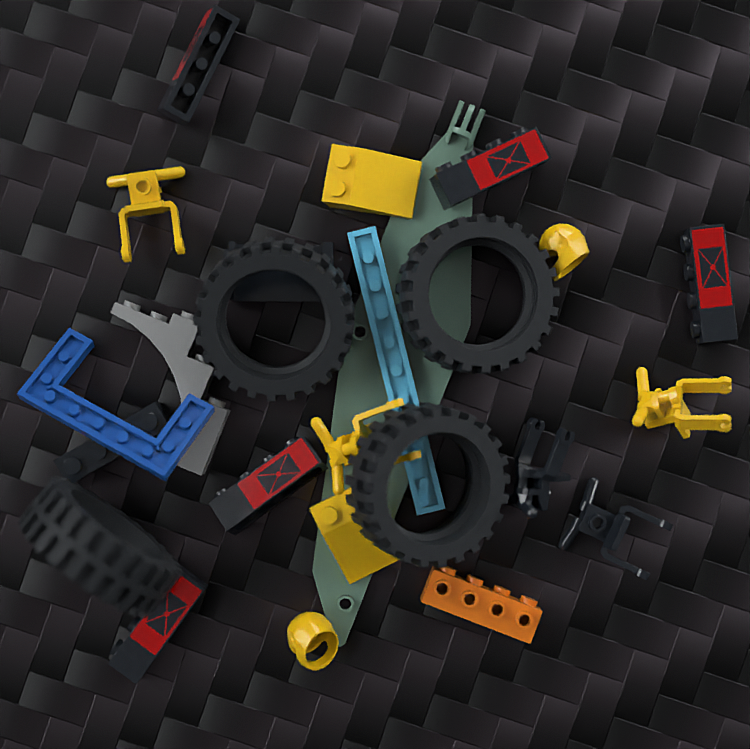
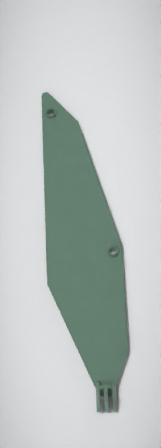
M459 100L447 133L421 160L422 169L413 219L391 216L380 242L395 308L396 304H400L399 293H395L396 284L400 283L402 276L399 270L401 265L405 264L409 256L407 254L410 249L420 242L421 237L436 229V227L459 217L472 216V198L444 211L429 180L436 174L435 168L451 161L452 166L462 162L460 157L473 151V143L486 110L480 109L470 133L466 130L475 106L469 105L462 125L458 128L456 124L465 103ZM472 246L459 248L447 255L435 269L429 286V303L436 322L449 336L463 343L471 325ZM362 292L355 305V325L349 353L344 358V364L338 372L330 433L334 441H336L337 437L355 431L352 424L355 415L383 406L389 402ZM401 312L397 313L419 402L438 405L441 402L453 370L444 369L437 362H430L424 357L425 353L420 348H414L410 343L413 340L409 332H404L401 324L404 323ZM357 327H363L366 331L365 335L361 338L355 336V329ZM383 413L364 419L363 423L364 425L370 424L373 421L382 423L386 419ZM329 453L327 455L326 465L328 469L325 471L322 501L335 495L332 489ZM404 462L394 465L388 482V506L393 520L409 483ZM342 464L344 490L351 487L345 484V475H352L354 465L344 466ZM318 527L312 571L325 617L332 624L338 636V647H341L346 643L372 574L349 584ZM344 598L349 599L351 605L347 608L342 607L340 601Z

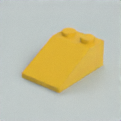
M332 144L322 202L331 208L413 219L422 162L364 148Z
M351 487L345 489L341 495H333L309 508L349 584L399 560L374 546L372 541L366 539L360 533L362 526L354 523L350 515L356 510L347 504L345 495L352 493Z

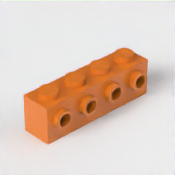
M432 566L420 597L422 603L531 644L543 612L540 607L536 606L538 601L521 595L520 599L510 596V590L498 585H494L493 589L482 585L484 582L482 579L467 574L465 579L455 575L457 570L449 566L441 568Z

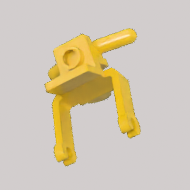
M178 166L129 173L107 178L106 184L108 187L128 186L131 205L123 207L118 214L122 240L121 255L125 263L132 262L127 220L132 216L138 217L171 211L175 250L178 255L185 254L178 208L171 200H161L160 193L162 190L158 181L184 177L186 172L183 167Z
M639 367L636 370L639 403L632 418V424L635 427H640L644 423L647 429L675 422V427H677L683 439L690 438V430H718L720 432L731 430V416L727 414L691 415L683 400L684 393L728 394L732 391V379L730 377L681 379L676 382V386L670 387L668 390L662 391L661 388H658L655 391H650L647 369Z
M403 398L389 401L383 406L355 415L352 420L355 431L337 437L336 441H334L319 417L312 418L311 426L323 443L325 451L329 453L332 489L335 495H341L344 491L342 464L344 466L351 465L348 463L350 455L357 456L361 446L356 444L359 437L367 438L372 432L368 428L370 424L364 425L363 420L405 405ZM420 450L399 456L395 464L404 461L409 462L422 457Z

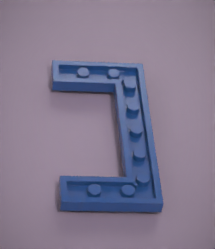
M68 328L18 391L19 399L166 481L215 412L214 406L189 393L158 437L154 438L63 387L94 347L93 340Z

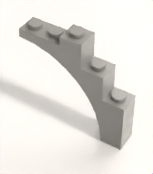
M126 300L123 305L115 302L111 313L131 323L146 335L164 356L174 375L181 403L190 393L214 406L215 412L177 464V466L196 474H205L231 410L224 408L226 403L216 398L210 397L208 401L204 400L213 380L215 367L211 366V361L205 364L202 356L196 354L195 358H191L196 346L195 335L198 332L197 325H193L194 315L182 311L181 316L173 313L168 324L166 323L168 317L151 311L150 316L139 312L141 309L139 305Z

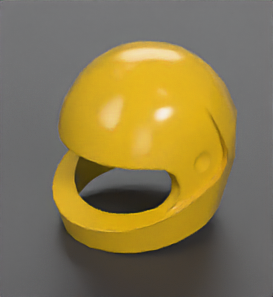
M556 224L549 227L542 234L539 241V250L546 249L550 257H559L553 266L556 268L558 275L551 277L554 281L563 278L589 254L585 237L579 229L569 224Z
M317 612L301 613L290 622L287 628L289 647L304 667L314 671L326 667L335 657L338 650V636L332 624L323 614ZM323 641H326L328 648L325 654L316 661H307L306 654L316 649Z

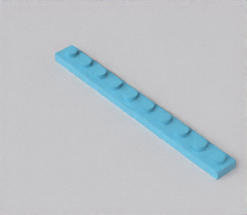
M372 226L348 232L347 235L388 400L392 401L403 398L404 404L410 403L419 406L376 227ZM401 407L392 409V410L397 411V412H401V411H402V410H401ZM426 435L414 441L402 452V455L420 450L422 455L418 459L409 462L404 461L417 515L445 509L428 436Z

